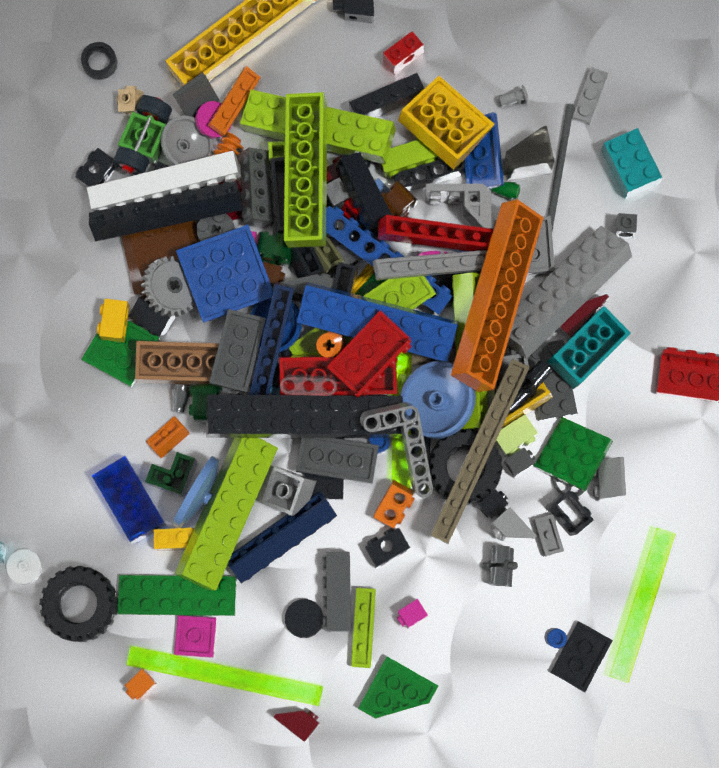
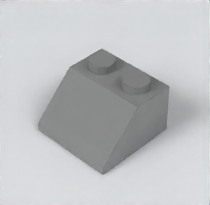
M624 457L604 459L593 476L597 477V485H594V496L598 497V502L621 501L626 497Z
M273 467L261 503L294 516L311 499L316 481L283 468Z
M511 507L501 514L490 526L492 528L491 533L498 540L501 538L503 541L531 543L537 537Z

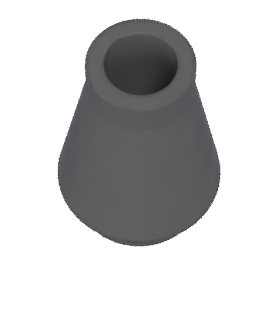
M174 385V389H172L173 411L184 413L190 396L189 386Z

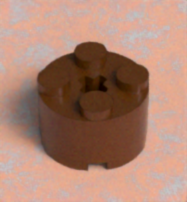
M398 181L391 186L387 194L385 192L382 193L392 216H407L410 207L414 209L418 202V199Z

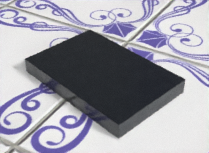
M578 621L550 673L585 693L613 640Z

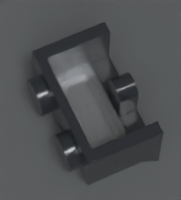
M570 490L564 491L546 506L569 536L579 534L594 520L591 517L590 510L582 506L577 494Z

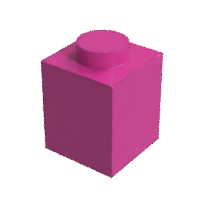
M416 599L398 611L399 616L397 619L402 627L407 626L409 629L428 617V614L420 601Z

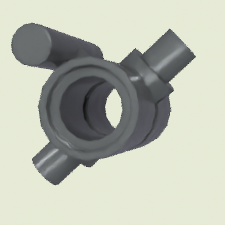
M492 545L491 560L483 562L482 569L490 572L491 586L512 587L513 570L518 568V563L514 562V548Z

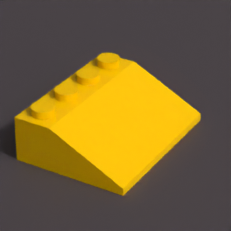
M440 76L436 77L401 110L398 119L404 127L453 170L472 152L495 125Z

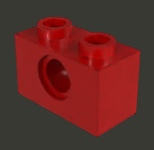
M411 31L383 52V61L395 75L423 54L424 44Z

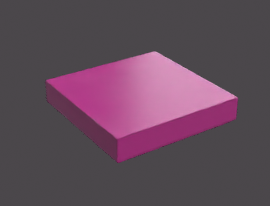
M178 615L174 655L214 658L217 618Z

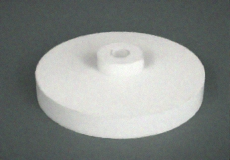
M17 550L7 561V574L11 580L18 584H30L41 574V559L31 550Z

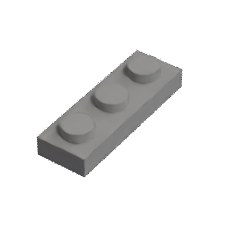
M593 67L590 68L572 117L573 120L590 125L608 76L607 72Z

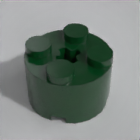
M269 231L259 232L256 246L262 262L289 266L291 263V248H288L284 242V234L275 232V235H269Z
M211 384L191 386L192 404L189 405V415L193 416L195 422H206L207 395H220L219 391H223L222 387Z

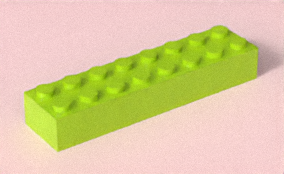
M251 89L240 122L244 132L285 141L286 97ZM327 107V151L343 155L360 152L364 160L386 164L396 132L393 121Z
M324 92L286 94L284 242L288 248L326 246L327 99Z
M234 438L210 492L212 497L208 504L204 505L174 573L175 575L207 590H217L278 447L260 438Z

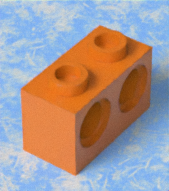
M393 480L373 517L392 528L396 524L400 525L405 517L403 513L405 508H410L415 499L412 497L414 491ZM402 493L405 499L397 500L395 494ZM389 509L394 510L396 515L390 517L386 515L385 511Z

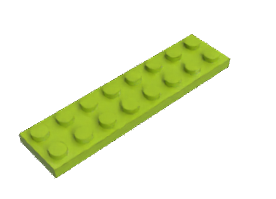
M425 276L388 279L364 295V297L414 309L437 293ZM315 328L298 339L289 349L293 355H321L317 350L316 343L318 338L328 331ZM343 335L344 338H345V343H346L345 346H346L354 337H350V336ZM331 340L328 341V343L331 344V347H333L334 344L331 343Z

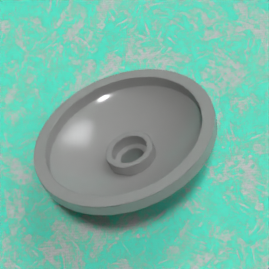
M175 117L162 130V150L166 158L173 165L202 159L213 154V139L200 133L196 127L194 117Z

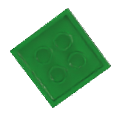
M128 321L125 342L102 340L99 334L96 333L81 360L132 388L135 383L136 341L159 342L160 337L154 336L149 331Z
M562 417L534 467L585 492L613 441L604 435Z

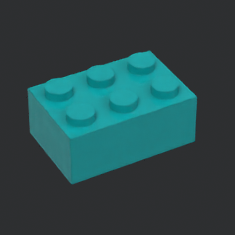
M638 128L603 143L601 151L625 199L660 183L662 175Z

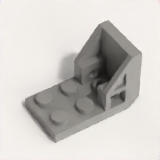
M426 184L425 202L433 205L440 204L441 202L456 205L459 202H463V217L471 226L492 228L491 190L484 184Z

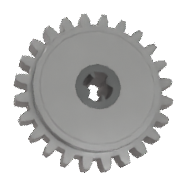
M173 256L168 259L163 257L161 260L157 259L154 263L148 265L149 268L144 271L147 275L142 276L145 282L141 286L145 287L142 294H146L147 297L144 300L150 302L149 307L154 306L155 313L161 311V316L167 314L169 317H178L192 310V306L196 303L179 258L174 261Z

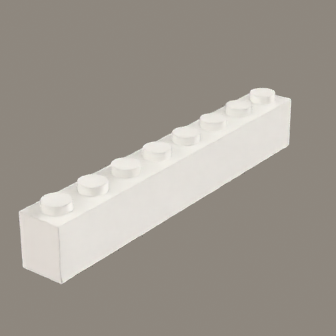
M229 151L87 187L91 209L95 211L170 194L182 193V191L196 190L203 186H215L223 181L233 182L237 180L236 178L241 177L236 154L234 151Z

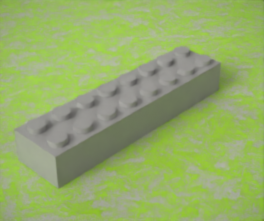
M600 226L519 303L507 345L527 359L632 258L629 243L603 226Z

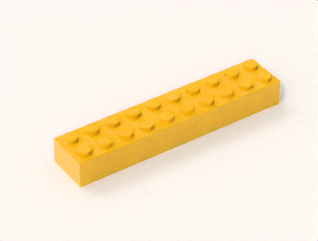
M245 0L165 60L167 68L182 87L202 72L210 82L316 0Z

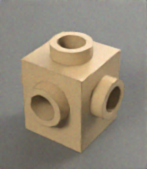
M125 86V89H118V112L126 115L132 114V112L138 113L136 107L144 92L138 90L136 86Z

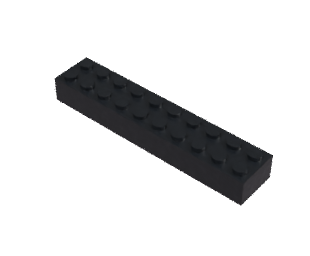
M207 395L206 438H400L402 436L400 426L369 432L361 425L360 416L368 410L403 403V397ZM393 413L387 414L385 421H390L393 418ZM368 418L366 425H372L374 418Z

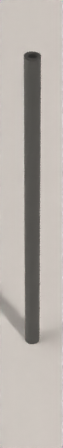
M567 104L549 204L548 216H551L552 231L574 104Z

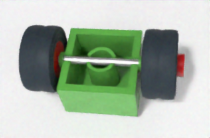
M149 95L141 96L136 107L138 113L132 112L113 159V163L128 174L138 175L145 173L149 163L156 164L162 151L161 134L171 115L172 108L160 98Z

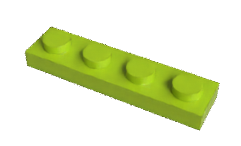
M356 588L351 667L371 668L376 589Z

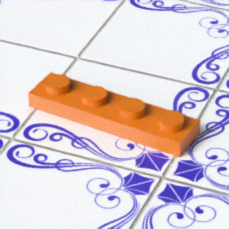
M247 66L244 67L208 126L221 136H224L247 101L251 89L255 88L261 77Z

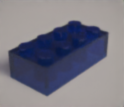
M126 456L92 475L130 543L134 545L154 533V529H160L167 525Z

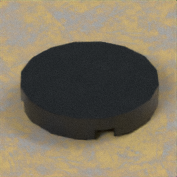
M299 599L287 608L285 624L294 636L310 638L321 630L324 615L316 602L309 599Z

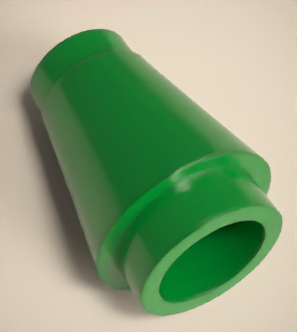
M504 182V186L492 188V192L510 200L518 199L521 185L517 184V182Z

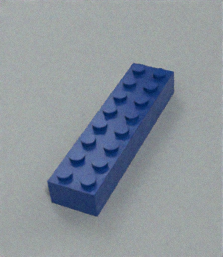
M310 282L306 284L297 323L355 337L381 309L412 338L410 343L412 346L407 352L448 362L458 321Z

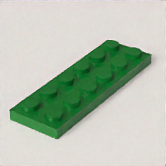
M119 575L118 615L236 616L237 577L222 576L217 590L213 591L198 586L180 576Z

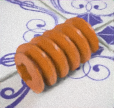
M226 132V137H222V143L217 145L218 150H213V154L217 155L234 151L239 156L237 148L244 149L241 145V140L234 134Z
M331 331L324 333L318 338L316 343L319 354L327 358L337 355L345 347V338L342 334ZM331 340V343L334 344V346L331 347V344L328 343V341Z

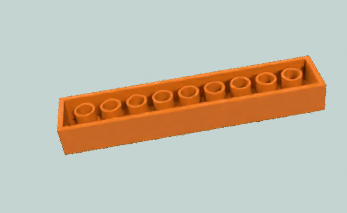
M518 199L501 204L451 372V376L477 392L490 391L495 388L544 218Z

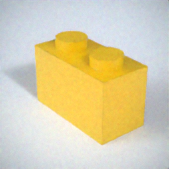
M104 299V304L100 306L101 323L97 325V334H99L102 340L125 342L130 309L128 301Z
M194 528L154 529V549L156 551L185 550Z

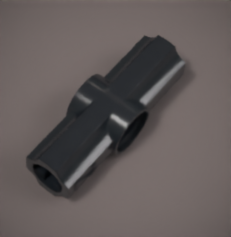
M539 360L526 374L510 412H515L528 398L533 397L537 393V388L553 372L544 361ZM531 384L528 389H523L524 385Z

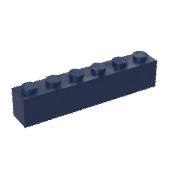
M280 282L275 283L249 395H269L295 286Z
M319 491L294 516L285 515L234 551L228 566L242 584L246 580L251 579L261 569L266 568L271 562L282 557L288 550L299 545L305 538L313 535L319 528L330 523L337 514Z

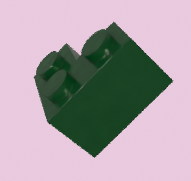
M177 452L170 470L152 464L145 482L152 487L184 498L197 465V460Z

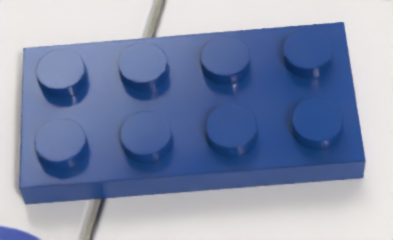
M494 112L485 114V116L495 125L464 159L466 184H484L489 189L504 186L497 114Z

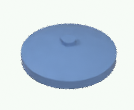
M443 361L427 363L416 369L408 377L402 388L400 396L403 397V402H409L418 409L424 437L440 439L451 436L464 427L473 413L476 398L475 390L451 376L454 365L452 363ZM407 409L404 413V416H410L412 414V409Z
M211 456L201 470L172 524L174 526L182 527L195 515L203 503L208 504L212 497L210 491L218 470L219 460Z

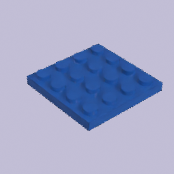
M249 225L176 250L203 323L227 315L228 309L238 311L272 298L273 289Z

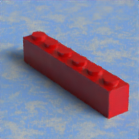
M385 215L379 220L378 239L465 251L488 250L494 229Z

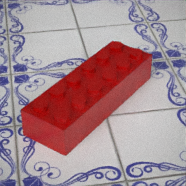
M322 355L280 356L279 358L280 395H355V393L327 368V365L337 355L328 358ZM397 363L391 369L387 367L383 371L385 375L378 382L374 381L370 385L371 390L366 395L397 394Z

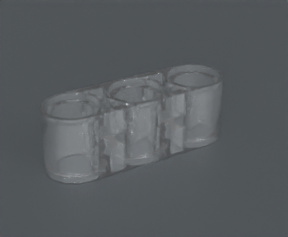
M287 375L280 383L281 391L288 395L330 396L335 393L338 386L336 379L331 376ZM286 380H292L295 384V387L293 389H287L284 385V382ZM312 381L314 389H305L304 382ZM326 381L332 382L334 389L331 391L325 390L323 383Z

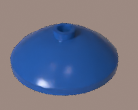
M272 298L257 303L250 314L266 318L267 321ZM293 301L290 304L279 352L290 348L297 341L301 333L302 324L297 323L300 310ZM264 325L263 333H262V336H261L259 348L261 347V342H262V338H263V334H264V330H265V325Z

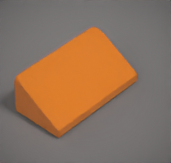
M174 416L146 442L160 458H163L190 433Z

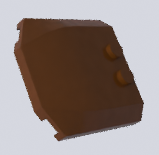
M195 220L121 236L134 294L137 296L146 295L142 294L145 287H142L141 284L145 282L142 276L147 275L144 271L149 268L148 265L154 263L157 259L161 260L163 257L168 259L173 256L175 261L178 259L176 250L200 242Z

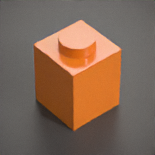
M141 669L124 685L127 688L125 692L131 699L141 700L157 685V682L145 669Z

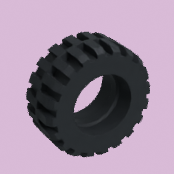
M467 428L461 431L460 429L451 436L439 439L431 450L428 464L432 484L435 488L434 490L438 494L440 493L445 500H447L455 483L447 472V461L458 450H470L478 431L474 432L472 429ZM496 444L491 450L483 468V473L478 479L467 505L481 502V500L495 490L500 481L503 470L502 456L499 454V448Z
M70 566L65 568L64 571L56 572V576L47 581L48 585L46 588L43 587L41 592L43 593V598L40 599L39 605H42L40 613L45 619L44 623L46 627L51 629L53 634L68 641L87 642L88 640L97 639L100 634L108 631L109 625L112 626L114 615H117L118 611L116 609L118 598L115 595L116 590L111 585V581L102 573L89 567ZM75 586L90 588L97 598V607L93 616L81 623L68 620L62 612L63 597L69 589Z

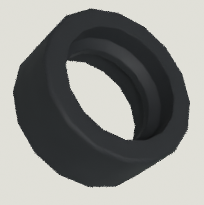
M104 42L89 44L81 54L82 67L87 75L93 79H106L117 68L116 54L111 46ZM95 52H106L110 58L108 66L102 70L92 69L88 63L90 56Z

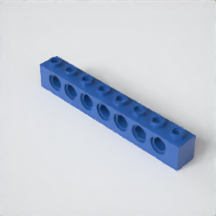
M328 206L326 209V232L373 266V261L381 259L384 254H389L391 258L405 257L398 251L395 253L390 251V245L383 240H380V242L373 238L375 234L371 231L360 229L358 227L360 223L352 217L349 220L343 216L345 212L337 206L334 208ZM344 221V228L339 231L336 230V222ZM353 232H359L360 238L356 242L350 240V235ZM368 243L375 244V250L372 253H367L365 250ZM431 275L425 276L431 286L437 290V295L434 298H429L423 304L440 315L453 298L450 295L452 291L444 285L441 287L436 285V279Z

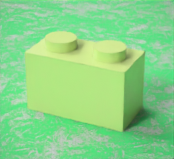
M526 414L501 429L495 443L504 457L507 455L511 456L519 451V447L522 445L529 446L535 442L538 432Z

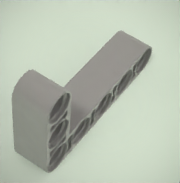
M403 402L363 412L360 416V423L369 432L401 427L412 489L421 498L429 497L432 494L433 486L418 409L409 402ZM407 409H412V414L408 417H405V411ZM393 413V418L390 421H385L386 415ZM373 417L374 423L366 425L367 419ZM415 427V433L408 435L409 429ZM415 446H419V451L411 454L412 449ZM418 465H423L420 472H415V468ZM425 483V484H426L425 489L422 490V491H419V490H418L419 486H420L421 484Z

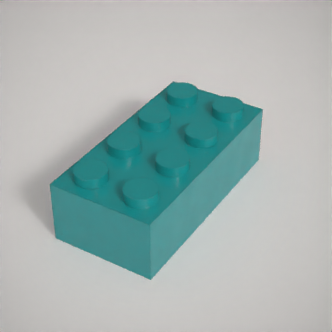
M603 306L547 363L575 389L631 332Z

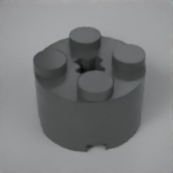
M227 214L204 218L197 224V234L200 242L218 236L214 233L215 231L223 234L235 229L232 219Z

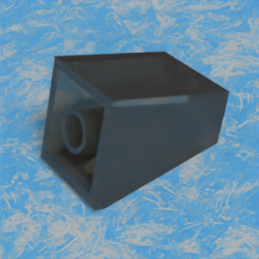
M547 126L541 127L506 151L505 158L502 159L503 176L506 175L507 181L552 172L555 161Z

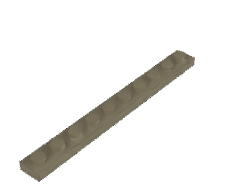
M514 359L511 360L434 526L431 537L449 544L530 368L529 366Z

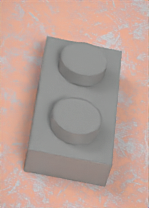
M550 514L534 519L545 557L564 552L554 515Z

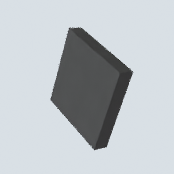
M203 72L173 93L184 115L194 118L201 105L210 101H220Z

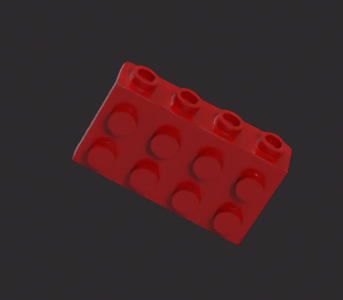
M380 309L327 365V368L347 385L357 398L360 395L364 397L371 390L370 385L374 381L378 382L385 375L383 371L387 367L391 369L397 363L398 359L396 357L401 352L405 354L411 348L412 338Z
M674 347L663 349L660 355L656 394L719 403V357L715 353L706 352L704 355L697 354L695 350L682 352Z

